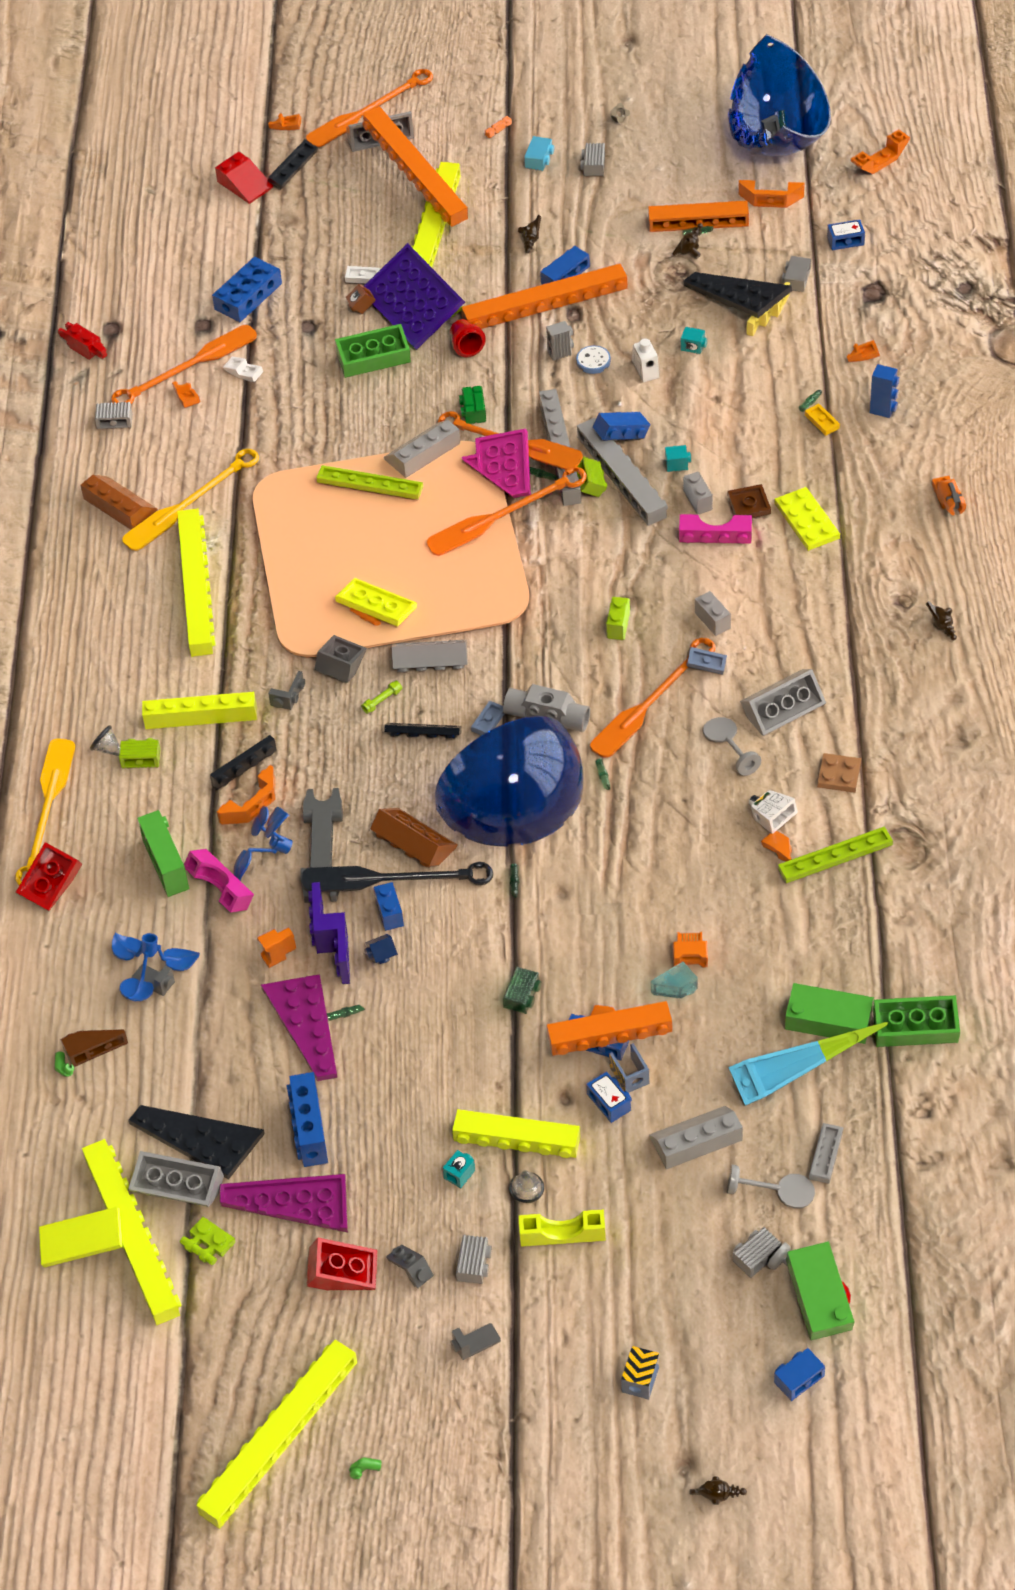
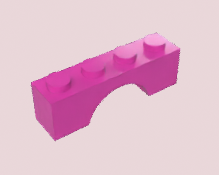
M680 514L679 542L751 544L752 515H734L729 522L723 525H709L703 522L696 514Z
M207 849L189 851L184 862L185 869L194 878L203 879L215 885L222 893L219 902L230 913L247 910L254 894Z

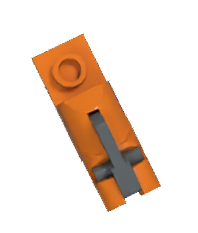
M950 476L932 479V486L942 509H946L951 515H955L953 509H957L959 514H962L966 509V503L955 480L950 479Z

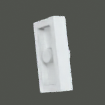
M347 266L345 282L367 283L380 268Z

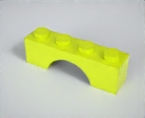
M604 1209L582 1211L577 1217L565 1221L549 1220L541 1214L519 1215L521 1247L606 1241Z

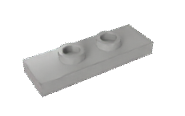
M823 1123L809 1174L810 1180L830 1184L843 1134V1127Z

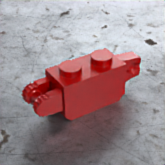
M67 322L65 324L67 331L63 328L57 330L61 338L66 340L70 349L88 360L94 356L101 359L107 356V350L101 343L100 337L78 323L72 324Z

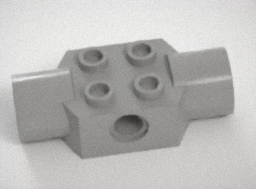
M532 684L527 691L509 688L504 700L503 712L505 714L522 717L527 725L548 729L553 732L563 733L566 729L584 732L590 718V707L575 703L568 692Z

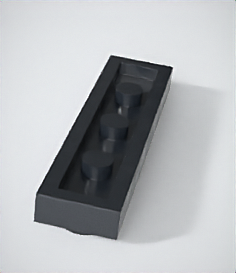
M304 139L268 177V182L281 190L313 157L318 147Z
M386 723L384 732H389L390 736H400L401 733H408V736L418 737L419 734H427V737H438V734L445 735V738H457V735L462 733V726Z
M271 735L267 736L211 773L212 787L217 791L236 777L241 776L251 767L256 766L266 757L271 756L277 751L275 739Z

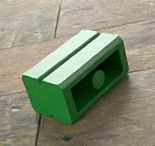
M482 386L463 387L462 395H459L460 405H463V407H460L461 417H465V421L468 424L486 422Z

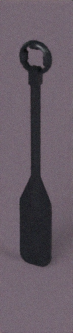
M475 862L468 869H458V871L379 873L361 866L311 867L303 871L302 885L306 891H312V883L320 882L321 892L357 891L381 881L459 878V880L468 879L475 885H486L493 878V870L485 862ZM472 869H487L486 876L488 878L474 879Z

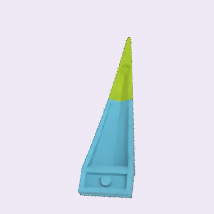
M888 1022L750 1058L730 1066L729 1070L746 1106L786 1086L887 1026Z

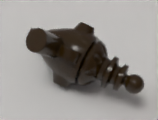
M537 215V218L527 226L518 228V232L522 234L525 241L524 248L526 253H530L534 243L539 239L540 215Z
M702 223L694 227L695 229H692V233L690 232L683 236L673 251V256H676L678 253L687 254L690 252L696 259L700 257L701 254L697 249L699 248V232H702L700 229L703 228Z
M928 601L926 606L933 615V625L940 630H945L944 633L948 637L951 636V640H956L957 636L954 634L956 631L954 626H952V609L950 607L943 609L932 605Z
M715 1476L711 1481H706L698 1489H690L689 1494L702 1495L711 1500L713 1505H719L720 1502L727 1500L729 1496L734 1498L735 1495L736 1497L739 1494L742 1496L746 1495L747 1490L745 1488L739 1489V1486L734 1487V1484L729 1486L726 1481L720 1480L719 1477Z

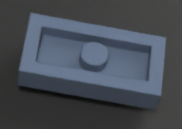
M691 647L687 667L723 675L727 655Z
M489 701L471 726V731L488 738L505 714L503 706Z

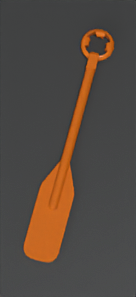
M427 69L416 70L413 72L411 79L407 80L405 84L359 111L337 116L307 134L306 140L316 147L324 146L346 133V127L356 124L364 113L377 108L409 88L412 89L417 85L430 83L433 79L432 72ZM421 74H425L428 76L424 80H419L417 78V76Z
M241 325L207 343L190 360L140 386H135L129 390H117L111 396L112 403H118L119 401L116 397L127 394L130 399L124 402L132 404L135 397L141 395V392L199 362L222 358L254 341L257 338V333L251 326Z
M454 411L445 412L438 419V422H441L450 416L457 418L453 424L460 430H467L483 436L499 434L466 423ZM545 439L528 440L529 457L542 463L567 470L571 467H577L583 458L582 452L574 448Z
M568 468L562 474V478L556 480L555 483L493 514L468 517L430 536L427 540V545L434 555H443L481 536L495 520L557 489L561 490L567 486L570 488L581 486L586 481L587 475L582 468ZM578 472L582 479L574 481L575 483L569 482L566 476Z
M697 638L690 645V648H696L699 643H704L712 647L708 650L710 652H715L716 648L714 642L708 638ZM688 656L643 703L622 711L592 740L590 744L591 750L604 758L614 755L641 728L648 707L688 668Z

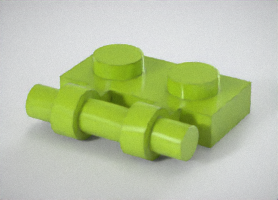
M204 1216L189 1231L190 1235L194 1238L188 1239L186 1236H183L180 1240V1243L185 1246V1250L195 1253L204 1263L208 1262L211 1265H214L217 1261V1258L213 1256L215 1253L223 1257L236 1243L234 1237ZM202 1243L208 1248L203 1249L199 1245Z

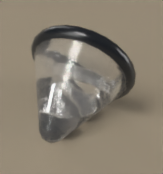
M108 725L90 746L91 751L120 756V746L111 725Z
M524 1170L512 1178L509 1184V1191L515 1200L522 1203H532L543 1195L545 1186L543 1180L537 1174Z

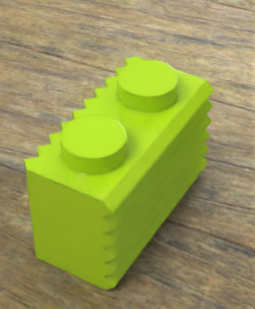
M584 456L577 466L582 468L587 475L586 481L580 486L581 492L600 497L607 489L604 470L601 467L600 461L597 462V460L594 461V459L591 460V458L588 459V457ZM577 472L578 480L582 479V477H580V475Z
M612 597L606 622L608 639H625L630 616L629 598Z
M147 738L145 740L128 739L121 741L119 753L121 768H158L160 761L159 740Z

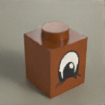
M358 284L345 297L349 303L348 307L352 311H358L361 314L376 301L371 291L361 284Z

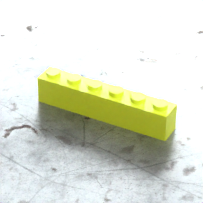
M254 692L142 701V716L145 729L257 720V705Z
M457 1109L452 1130L454 1141L461 1144L471 1143L482 1147L493 1146L503 1150L514 1149L521 1152H536L542 1155H558L563 1158H576L580 1141V1126Z

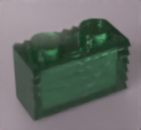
M516 967L503 997V1008L527 1014L528 1009L534 1005L535 992H539L542 981L539 980V973L530 969Z

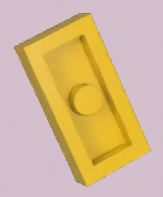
M819 403L805 410V416L825 436L840 429V423Z

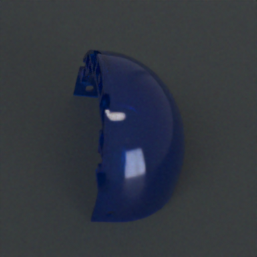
M766 34L751 50L748 62L746 64L743 63L735 80L730 97L733 100L732 108L728 111L729 128L733 139L738 142V145L751 152L770 157L787 156L806 149L825 134L831 122V109L821 81L806 60L786 43ZM776 115L779 120L780 130L771 137L770 131L762 130L761 120Z
M526 717L500 725L467 745L447 765L436 785V810L452 830H457L465 835V838L480 844L508 847V844L521 843V845L538 841L560 829L569 816L572 817L581 801L584 770L579 750L562 723L550 717Z

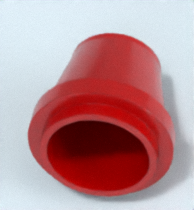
M465 319L455 321L450 328L452 346L458 355L472 357L483 349L486 336L479 326L471 324Z

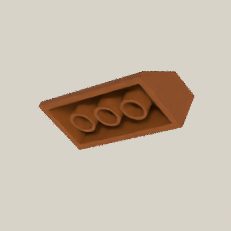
M92 475L80 485L84 500L130 530L158 511L156 507L108 476Z
M400 808L379 809L370 828L376 833L377 837L390 841L391 846L404 850L407 856L420 860L421 865L428 868L439 866L458 845Z

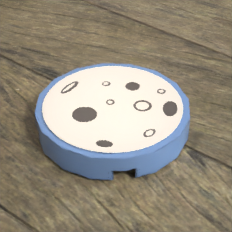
M592 345L578 352L576 362L579 369H583V372L596 374L603 372L606 367L610 366L611 357L607 349Z

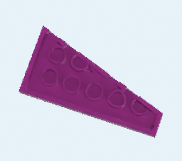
M320 974L261 984L262 991L276 1010L279 1019L292 1040L296 1043L310 1070L314 1072L316 1080L322 1081L338 1078Z
M345 1174L220 1184V1203L222 1207L348 1233Z

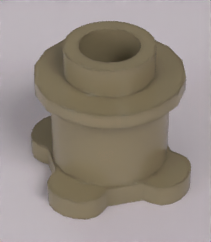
M622 103L617 104L611 110V118L618 123H622L626 116L630 115V111L626 110Z

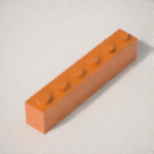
M748 201L648 206L650 232L692 230L699 223L703 224L702 229L749 226Z
M667 1001L547 1024V1036L552 1056L565 1055L574 1051H585L594 1047H605L614 1043H625L635 1039H645L655 1035H666L672 1032V1018Z

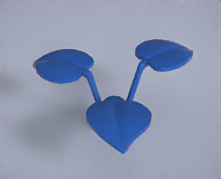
M262 806L259 814L254 819L251 834L257 836L261 830L264 831L265 837L270 838L269 845L272 849L248 848L247 851L243 850L234 865V876L240 881L251 862V852H272L276 854L279 851L288 854L291 850L293 841L275 832L283 821L290 816L281 807H276L269 817L268 808Z
M115 933L112 939V952L115 957L121 960H131L134 956L139 957L142 953L144 955L140 980L128 978L122 981L120 993L131 1001H143L153 994V984L144 981L147 959L148 957H153L157 951L161 960L166 961V966L176 971L189 969L199 958L200 953L179 948L167 949L162 953L161 945H158V937L155 934H144L142 941L136 938Z

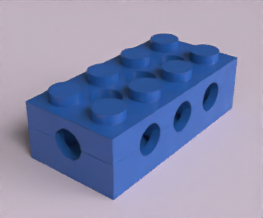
M254 256L212 294L214 310L241 322L282 284L280 269Z
M314 1072L289 1076L290 1084H287V1092L298 1160H303L304 1167L328 1163V1156Z

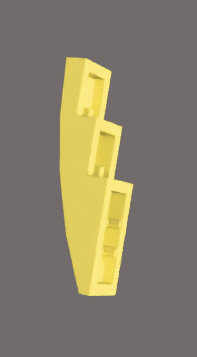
M790 293L759 318L751 315L747 321V335L754 336L759 325L766 327L771 316L778 317Z

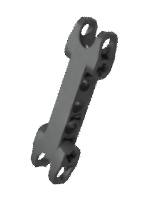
M333 788L332 796L329 799L319 801L315 799L313 789H307L306 797L303 801L304 823H312L311 867H332L333 822H343L339 788ZM301 868V875H300L301 885H302V873H303V871H304L305 869H307V868ZM302 885L304 902L309 903L308 891ZM340 891L330 892L331 902H337Z

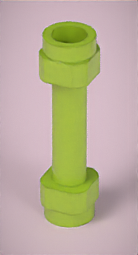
M397 680L391 682L388 685V689L372 700L367 699L361 705L363 711L366 714L373 712L376 709V705L392 694L397 695L403 689L402 685Z

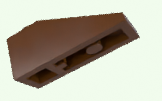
M124 1029L77 1031L60 1039L63 1050L70 1064L74 1067L128 1044Z

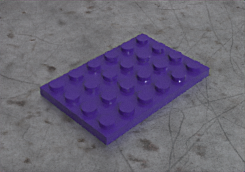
M408 243L364 285L376 299L373 305L392 325H402L406 339L416 350L465 303Z

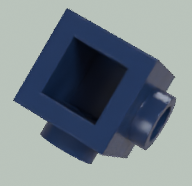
M388 934L365 942L367 946L364 949L366 956L375 963H386L390 961V957L398 955L393 939Z

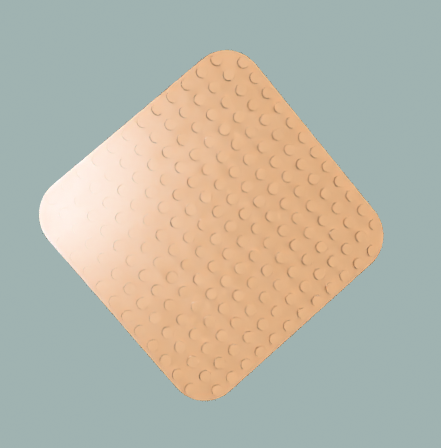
M460 441L459 445L407 478L384 460V456L389 454L384 453L278 471L268 475L258 483L253 492V506L279 642L287 651L306 658L317 657V652L333 635L366 648L503 625L517 619L526 610L529 603V589L510 514L495 520L481 536L443 555H434L427 545V540L430 536L468 517L493 514L507 507L504 491L462 460L463 456L476 454L475 442ZM324 465L423 482V490L419 500L317 483L316 477L321 466ZM354 578H357L417 603V608L398 627L380 619L378 620L381 624L376 626L351 612L350 607L336 602L335 596Z

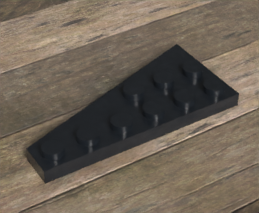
M694 272L683 280L685 287L756 318L762 316L792 292L791 285Z
M140 1105L129 1118L130 1125L194 1161L219 1166L224 1177L228 1180L265 1134L264 1129Z

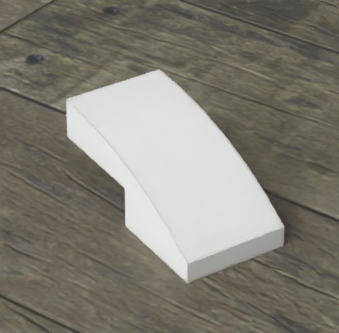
M233 356L223 367L228 373L250 382H255L263 372L261 366L248 364L245 358Z

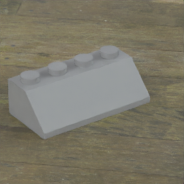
M411 111L389 116L408 139L414 138ZM363 122L346 127L347 140L352 152L380 146L379 142L373 139L371 133L365 130Z
M449 420L438 422L384 456V460L407 478L459 445V428Z
M467 639L394 643L392 645L393 669H397V672L409 671L408 668H416V671L427 670V667H434L435 670L445 669V666L452 665L453 669L464 668V665L468 664Z
M802 669L740 701L747 718L762 736L826 704L812 669Z
M723 1106L649 1134V1137L665 1168L669 1169L742 1141L743 1127L735 1112L727 1106Z
M140 1151L128 1190L209 1207L219 1194L220 1184H222L224 1175L219 1166Z

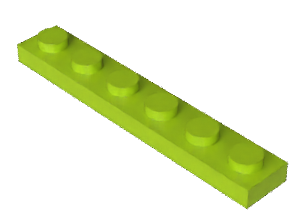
M324 465L321 466L316 477L317 483L419 500L423 490V482Z
M884 826L778 864V870L787 884L892 846L893 839Z

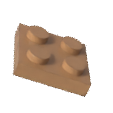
M824 753L817 787L856 793L862 758Z

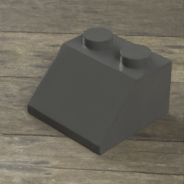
M333 635L317 652L315 670L348 683L355 676L367 648Z

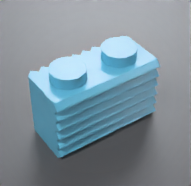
M533 136L524 157L526 169L532 168L543 171L545 166L549 165L550 154L553 155L554 153L552 139Z

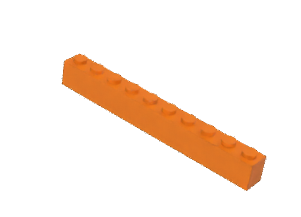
M379 106L364 113L363 127L365 130L371 133L373 139L379 142L382 150L389 154L390 159L397 163L401 171H404L408 180L415 184L416 189L422 192L426 201L430 202L434 210L440 213L443 221L453 227L467 220L468 207Z
M621 263L463 306L461 307L462 319L479 326L481 329L628 289L627 275Z

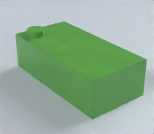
M401 324L335 339L336 353L345 378L411 362L410 348Z
M157 810L138 817L143 843L167 897L189 890L185 866L167 829L169 824L166 816L162 817L160 811Z
M793 983L785 1016V1030L830 1038L869 1027L874 997ZM867 1037L858 1043L866 1044Z
M956 995L874 1000V1025L888 1022L887 1026L875 1032L876 1047L959 1042L960 1025Z
M829 1241L788 1251L786 1263L810 1340L853 1330L855 1321Z

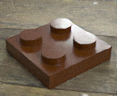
M762 484L727 491L734 515H752V518L771 514V507Z

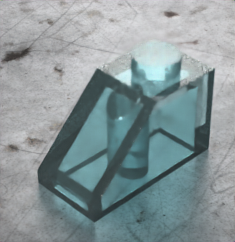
M684 962L651 981V993L656 996L682 999L687 995L693 994L698 989V977Z

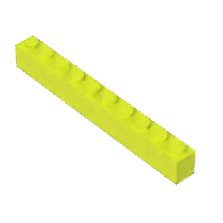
M440 162L436 172L456 193L461 177L460 164ZM426 201L425 212H422L421 216L422 222L418 224V234H415L414 245L411 247L433 267L446 222L443 221L440 213L434 210L432 204Z
M199 508L177 511L189 648L191 657L213 654V647L216 646L215 636H211V633L215 631L213 622H210V619H213L212 608H209V605H212L211 594L208 595L207 593L211 592L210 582L206 581L209 578V570L205 568V565H208L207 554L204 555V552H207L206 541H203V539H206L205 529L201 527L205 526L204 517L200 515Z
M103 1139L83 1147L82 1151L106 1209L113 1207L120 1209L122 1246L156 1326L181 1316L179 1312V1307L182 1306L177 1294L174 1296L171 1290L174 1289L170 1277L166 1278L164 1275L167 1271L163 1261H158L156 1257L159 1255L155 1243L151 1245L149 1239H152L149 1228H144L142 1225L145 1220L141 1210L136 1211L135 1206L138 1205L135 1196L128 1193L129 1183L126 1177L122 1178L121 1176L123 1170L120 1162H115L113 1158L116 1157L113 1146H108L106 1140Z
M336 1339L331 1345L328 1344L324 1348L321 1357L317 1361L312 1362L306 1375L300 1377L290 1394L287 1393L283 1397L280 1406L276 1410L271 1411L265 1424L256 1429L250 1442L245 1443L241 1447L239 1455L227 1464L224 1473L220 1477L215 1478L209 1491L200 1496L196 1506L201 1517L219 1529L225 1524L357 1364L354 1351Z

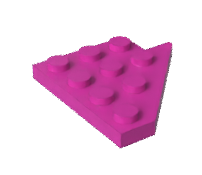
M519 429L475 438L476 454L463 456L462 460L511 497L518 498L531 495L528 431L526 429Z

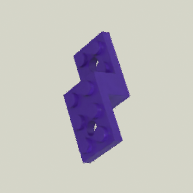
M320 882L312 883V891H308L311 906L309 907L311 919L309 926L312 946H316L317 954L336 952L335 966L337 977H341L342 984H350L349 944L345 912L324 914Z

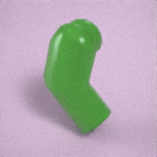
M56 1052L55 1071L64 1077L71 1076L74 1072V1066L72 1064L69 1066V1063H65L64 1052Z
M363 1457L351 1464L349 1468L350 1477L352 1479H360L362 1472L366 1469L380 1471L382 1461Z

